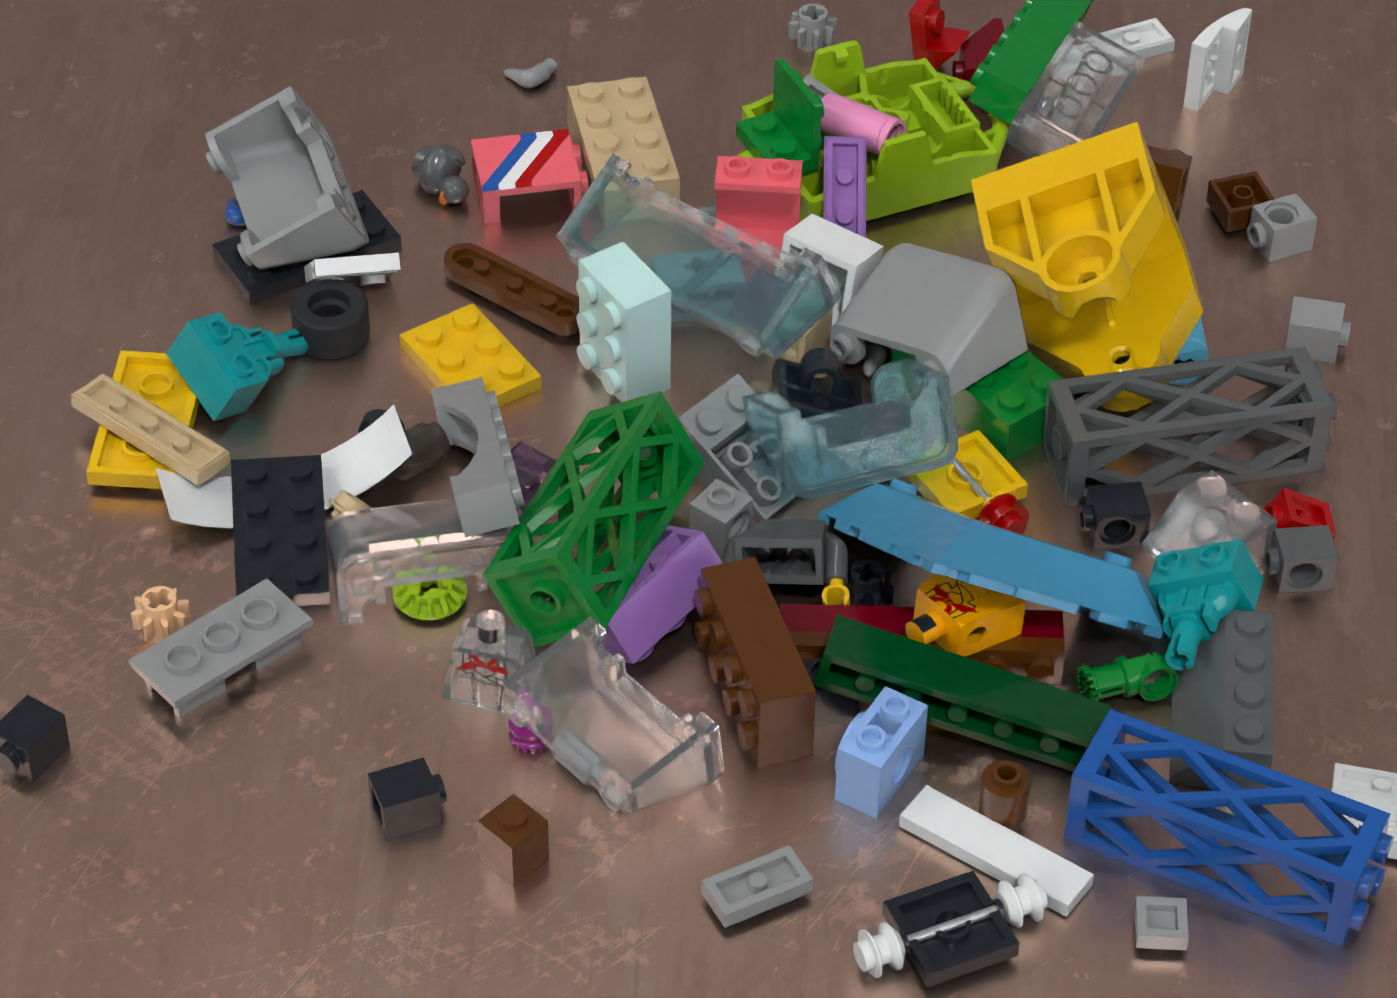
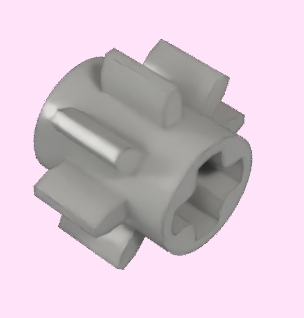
M813 3L803 5L798 12H792L791 21L788 22V39H797V48L807 53H815L818 49L826 47V44H833V35H836L837 18H828V9L822 5Z

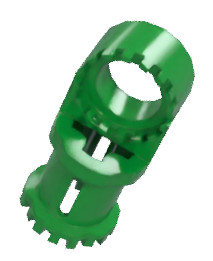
M1153 652L1152 655L1147 653L1144 656L1132 659L1120 656L1114 658L1113 663L1093 668L1085 665L1076 668L1077 671L1075 672L1077 676L1075 678L1076 682L1081 683V685H1077V688L1083 689V691L1079 692V695L1097 701L1122 695L1123 698L1141 695L1144 700L1150 702L1159 701L1174 691L1179 679L1177 672L1165 662V656L1161 653L1157 654V652ZM1164 671L1160 675L1161 678L1159 680H1154L1155 683L1144 684L1147 677L1152 673Z

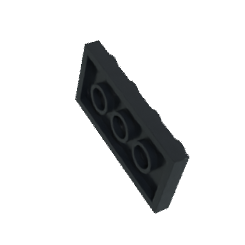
M360 190L352 194L367 231L369 243L355 251L317 259L393 253L402 249L401 236L366 193ZM240 234L212 244L213 257L250 305L306 285L304 267L314 260L259 270L255 265L249 267L242 259L237 248V244L241 243Z
M321 455L231 460L236 596L267 578L297 606L330 604Z

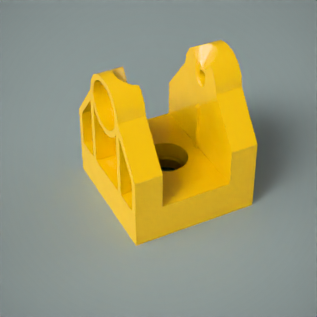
M1138 122L971 179L985 249L992 265L1007 273L1014 283L1026 339L1034 356L1063 379L1173 364L1204 310L1184 238ZM1130 357L1129 360H1127L1123 364H1115L1116 362L1124 358ZM1169 381L1158 382V383L1168 384ZM1123 390L1101 406L1107 410L1124 412L1139 409L1154 400Z

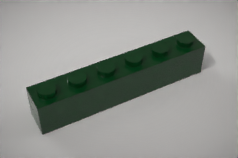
M837 614L813 686L870 705L886 686L928 705V724L1072 772L1075 771L1111 709L1109 704Z

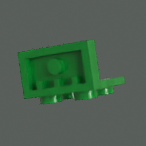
M784 58L774 61L773 111L736 122V136L754 158L802 161V174L819 169V154L823 148L820 134L821 118L824 117L823 102L820 96L816 93L814 94L803 82L802 76L797 70H793Z

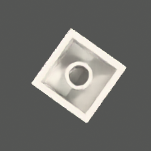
M810 214L784 233L774 305L780 308L795 291L801 292L833 306V327L882 259L884 246L817 215Z

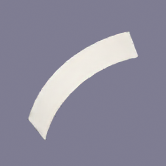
M394 404L365 430L343 444L321 454L325 510L333 507L329 503V499L335 500L341 489L357 496L383 480L412 455ZM156 468L171 520L203 527L233 528L231 477H211L197 486L178 473Z

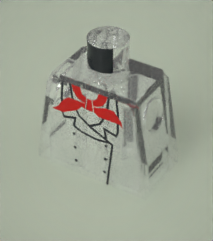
M484 610L476 618L470 617L465 619L451 651L443 699L510 714L521 706L535 705L543 685V677L532 634L525 628L506 625L503 614L497 610Z

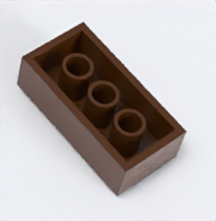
M751 557L701 568V588L695 589L694 592L696 607L700 615V621L694 622L695 638L700 649L706 648L708 651V665L713 681L715 683L721 682L723 686V702L728 716H736L738 721L737 732L742 749L744 751H751L757 768L813 756L816 690L756 558Z

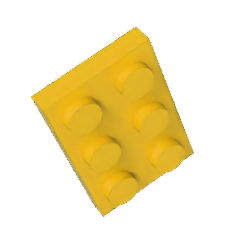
M474 303L399 334L400 348L436 388L482 377L486 392L495 390L499 407L542 389L541 375Z

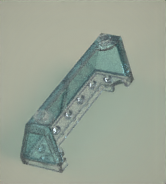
M613 153L556 235L566 250L564 256L578 267V260L624 242L670 288L672 308L737 340V344L743 350L756 357L763 353L777 360L824 317L842 295L822 255L805 247L801 253L792 248L789 253H786L659 191L653 180L647 177L643 180L636 176L632 177L628 173L632 166L630 162Z

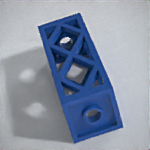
M1112 709L1109 710L1072 774L1064 840L1340 947H1343L1351 929L1359 932L1364 924L1370 905L1365 900H1367L1369 894L1376 897L1380 891L1386 874V868L1380 867L1379 864L1384 865L1394 837L1386 834L1391 815L1388 812ZM1126 733L1149 743L1125 744ZM1181 757L1211 790L1179 792L1142 759ZM1221 769L1271 788L1243 789ZM1303 803L1334 836L1298 837L1263 805ZM1214 807H1228L1234 815ZM1343 815L1364 823L1357 828ZM1150 816L1186 848L1148 850L1119 817ZM1095 826L1105 836L1092 832V827ZM1217 839L1234 846H1222ZM1273 863L1309 895L1269 897L1240 864ZM1181 865H1207L1228 884ZM1327 912L1326 918L1328 921L1325 922L1304 913Z

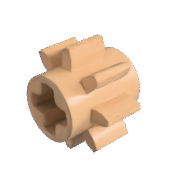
M154 586L147 589L142 594V597L136 596L134 598L136 610L131 612L133 630L143 629L144 641L148 642L150 640L155 643L162 641L187 626L186 619L191 617L189 601L187 599L178 600L177 589H171L166 586Z

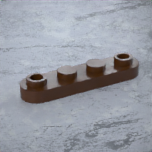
M456 244L445 252L444 269L446 276L450 280L552 333L570 336L579 332L576 319L579 313L578 296L476 244Z

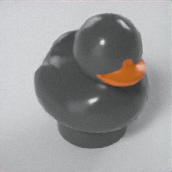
M441 145L436 148L424 146L416 153L412 162V172L419 177L424 191L430 195H440L439 202L442 206H446L449 203L454 205L462 203L469 194L467 182L459 177L462 166L465 165V159L458 149L450 145Z

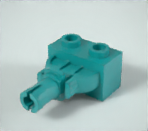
M219 312L188 321L166 354L211 419L216 421L246 412L268 382L269 377L278 374L284 366L283 359L304 355L308 350V344L303 336L299 337L300 333L295 328L274 335L269 330L262 332L261 327L247 329L240 325L229 324L223 314Z
M1242 539L1213 542L1205 546L1184 550H1171L1157 555L1147 587L1165 617L1162 627L1167 636L1171 638L1164 659L1167 665L1174 670H1183L1184 666H1186L1187 670L1194 667L1199 643L1210 639L1211 633L1216 632L1219 621L1231 610L1255 611L1264 579Z

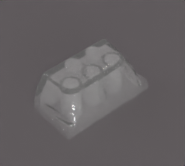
M1076 21L1019 108L1007 132L1005 143L1037 157L1102 134L1142 70L1146 59Z

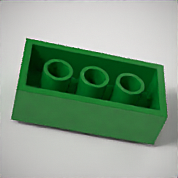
M893 348L891 351V370L968 434L979 430L1008 463L1041 444L1048 381L1061 380L1063 378L1028 350L953 396L938 392L922 383L918 376V365L915 355Z

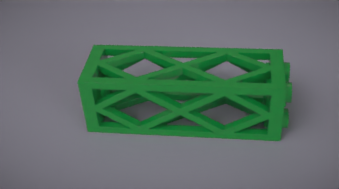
M661 391L588 412L519 518L520 524L513 527L482 576L530 648L605 630L705 463ZM596 446H598L599 450L601 451L598 453L587 454ZM589 465L580 473L579 466ZM598 477L590 492L585 497L584 488H586L591 482H593ZM618 478L621 485L614 495L615 481ZM657 491L659 498L646 500ZM558 511L557 522L543 524ZM649 511L636 522V513ZM619 522H620V533H619L618 526H617V524H618ZM545 535L534 545L533 537ZM607 537L609 546L595 557ZM639 540L638 544L634 548V543ZM578 542L577 556L573 559L570 553ZM613 562L615 571L599 574ZM600 584H605L596 592L591 587Z

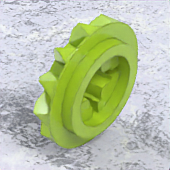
M429 559L425 566L422 567L410 563L407 573L397 574L396 584L392 587L393 599L398 609L404 614L420 620H437L448 617L462 607L467 597V584L463 580L462 572L460 570H451L448 562H444L439 566H433ZM431 584H438V589L431 588L422 595V587L428 588Z

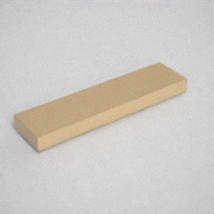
M105 374L99 375L71 394L72 407L197 486L230 464V452Z

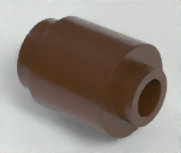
M1001 760L989 764L982 773L979 813L1010 830H1015L1024 821L1028 811L1031 776L1027 769L1021 764L1009 760Z

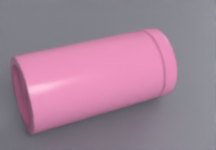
M834 92L827 93L821 99L824 105V117L821 118V132L829 136L867 137L866 151L878 156L882 143L885 140L892 139L894 135L906 132L904 120Z

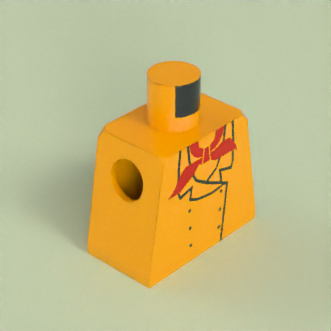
M934 574L922 583L917 590L913 620L906 624V634L909 639L924 644L935 641L944 650L965 657L1021 634L1026 601L955 578Z

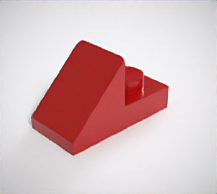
M917 0L909 11L913 59L926 58L935 70L959 50L970 34L968 30L944 27L945 13L940 9V0Z

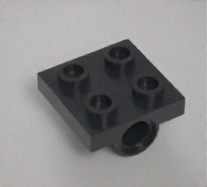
M827 348L811 349L804 354L800 363L776 358L771 371L775 418L782 419L787 424L793 426L806 425L822 429L836 437L849 436L860 439L865 426L860 379L840 373L839 360L833 351ZM817 374H827V375H828V376L823 377V378H816V377H814V376L817 375Z

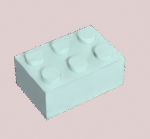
M624 242L578 260L579 280L576 282V289L579 295V313L576 319L580 332V345L577 347V354L583 367L587 370L591 369L601 380L605 390L610 395L614 394L621 402L671 389L670 288Z

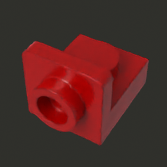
M1282 488L1272 502L1264 506L1259 517L1264 543L1268 548L1272 546L1274 529L1329 525L1333 539L1336 536L1329 503L1286 488Z

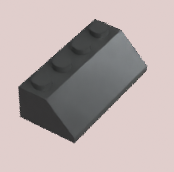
M1231 610L1219 621L1217 630L1211 633L1210 639L1199 643L1194 667L1187 670L1186 666H1184L1183 670H1175L1179 680L1177 687L1171 693L1170 731L1271 769L1273 760V613ZM1181 757L1170 758V784L1209 788ZM1221 769L1243 789L1267 788L1263 784Z

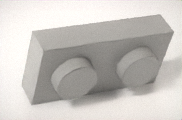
M788 845L703 879L701 882V893L724 928L812 893L814 879L791 846Z

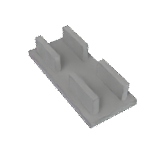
M266 578L129 659L130 667L146 681V686L151 691L156 690L174 707V713L181 718L226 690L225 679L250 663L251 667L258 671L302 644L301 633L313 626V619Z

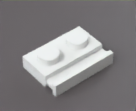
M399 253L314 259L313 262L304 267L306 284L325 279L342 281L360 279L361 286L386 284L385 277H390L398 270H401Z

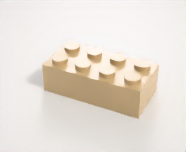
M647 76L567 86V124L573 144H579L582 158L581 171L586 170L589 198L598 227L680 217V177Z

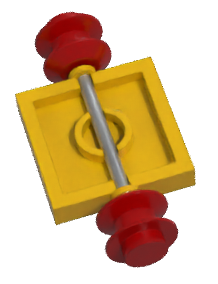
M926 409L914 413L906 423L903 436L906 443L914 445V451L917 455L903 460V474L913 485L918 486L917 490L923 497L929 499L932 503L973 519L979 517L978 521L1023 534L1029 520V513L1024 507L1017 506V501L1027 497L1028 483L979 430L950 441L953 433L952 427L948 422L942 421L941 414L937 410Z

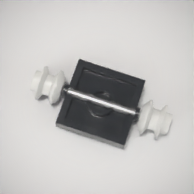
M970 871L883 901L882 914L887 922L879 924L878 935L871 936L866 929L859 930L858 942L853 944L854 956L859 968L863 972L869 971L874 978H879L882 976V966L885 964H889L895 971L901 970L905 954H907L928 988L1018 956L1020 943L1008 924L1015 929L1021 928L1023 916L1029 915L1035 922L1041 921L1043 919V909L1047 908L1048 905L1047 895L1044 887L1038 880H1032L1028 874L1022 873L1018 877V886L1012 887L1006 880L1000 881L996 892V899L992 900L975 872Z

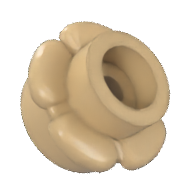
M341 489L335 500L329 499V503L334 507L331 516L343 525L354 529L357 523L360 525L368 524V521L365 519L372 508L353 494Z

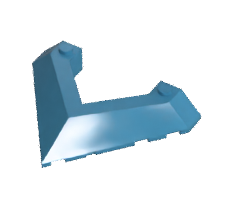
M892 478L890 486L874 483L819 512L817 520H824L827 525L834 524V529L858 537L859 540L893 554L911 564L921 566L924 570L931 573L955 578L969 584L1072 614L1089 612V618L1124 629L1134 630L1135 628L1144 631L1143 634L1169 640L1162 627L1165 617L1147 587L1148 582L1144 573L1130 568L1133 559L1107 550L1104 558L1090 556L978 521L916 495L918 486Z

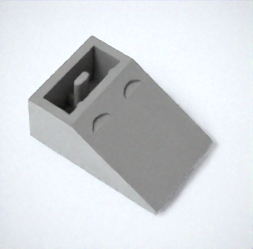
M739 373L678 417V420L705 462L695 479L708 487L717 478L753 498V517L759 521L769 519L825 475Z

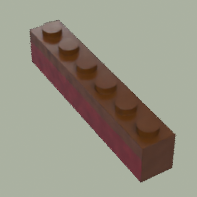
M780 604V613L802 660L823 656L836 614L908 638L906 624L913 620L915 607ZM1025 610L1021 634L965 657L1045 684H1061L1065 659L1063 611ZM933 641V642L927 644V645H930V646H933V647H937V648L943 649V648H942L937 642H935V641Z

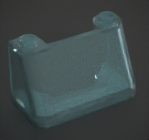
M909 358L887 363L877 369L871 380L873 402L802 419L799 409L795 407L790 408L788 402L781 395L774 392H761L742 397L749 428L785 486L792 493L804 499H814L892 480V478L897 479L938 469L948 465L955 458L958 451V435L949 375Z

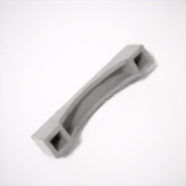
M482 377L432 389L431 394L444 446L454 444L475 454L460 475L450 477L464 537L520 524L516 507L525 504L495 390L486 392Z

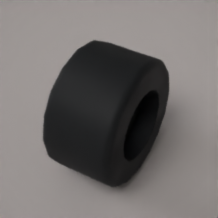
M330 279L316 281L301 288L292 298L290 309L292 329L295 328L300 333L299 337L303 336L307 342V355L319 359H338L357 352L367 342L370 331L368 301L364 292L354 284Z

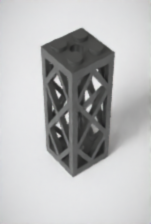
M1306 347L1048 381L1041 447L1065 507L1086 504L1087 488H1085V481L1099 485L1141 481L1145 495L1148 496L1319 472L1323 468L1325 452H1329L1331 448L1329 431L1331 420H1335L1337 416V405L1334 395L1327 393L1324 387L1320 366L1317 363L1313 364ZM1285 365V370H1284V371H1283V370H1279V369H1275V368H1271V367H1275V366ZM1234 375L1267 386L1240 402L1208 395ZM1200 377L1182 388L1158 383ZM1123 390L1157 401L1129 418L1095 410ZM1089 392L1076 400L1072 396V394ZM1183 411L1198 416L1171 420ZM1199 433L1188 442L1174 438V436ZM1244 435L1275 442L1249 462L1216 452ZM1133 450L1164 457V459L1137 478L1104 468V466ZM1294 454L1298 457V459L1285 460ZM1190 465L1212 469V471L1172 476Z

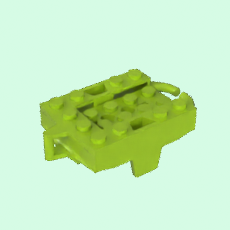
M857 40L820 48L815 52L810 71L812 77L841 96L902 119L906 123V132L894 135V138L885 140L882 143L879 156L866 151V221L973 192L971 179L997 171V164L1009 134V123L988 112L992 128L982 132L980 122L961 99H970L976 87L969 81L937 72L926 58L893 61L865 69L861 45ZM773 94L751 104L743 105L742 121L773 111ZM822 132L820 134L823 148L819 154V169L802 174L800 222L810 214L823 218L824 136L829 135ZM747 149L737 155L745 158H754Z

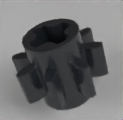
M865 559L852 563L850 573H848V583L844 585L849 589L850 604L856 606H883V603L893 604L895 591L893 572H885L883 566L874 560Z

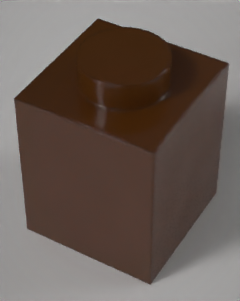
M511 795L477 821L479 860L512 886H515L549 860L548 820L516 795Z

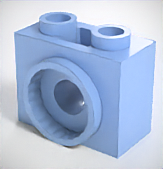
M885 686L867 711H862L855 716L846 729L837 749L834 764L836 772L834 800L878 819L924 757L928 705Z

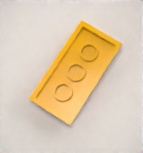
M120 350L112 379L193 429L200 401L167 354ZM99 424L86 471L88 485L162 489L156 468L177 473Z

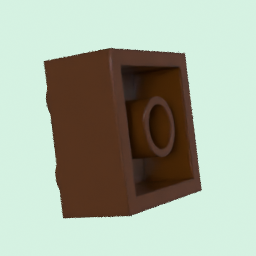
M1257 171L1209 180L1206 201L1226 232L1246 229L1250 224L1253 205L1274 200V197Z

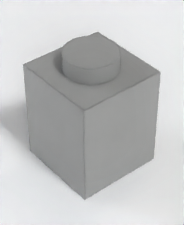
M1293 296L1285 349L1306 347L1311 360L1335 364L1338 347L1347 348L1351 322L1343 321L1345 304Z

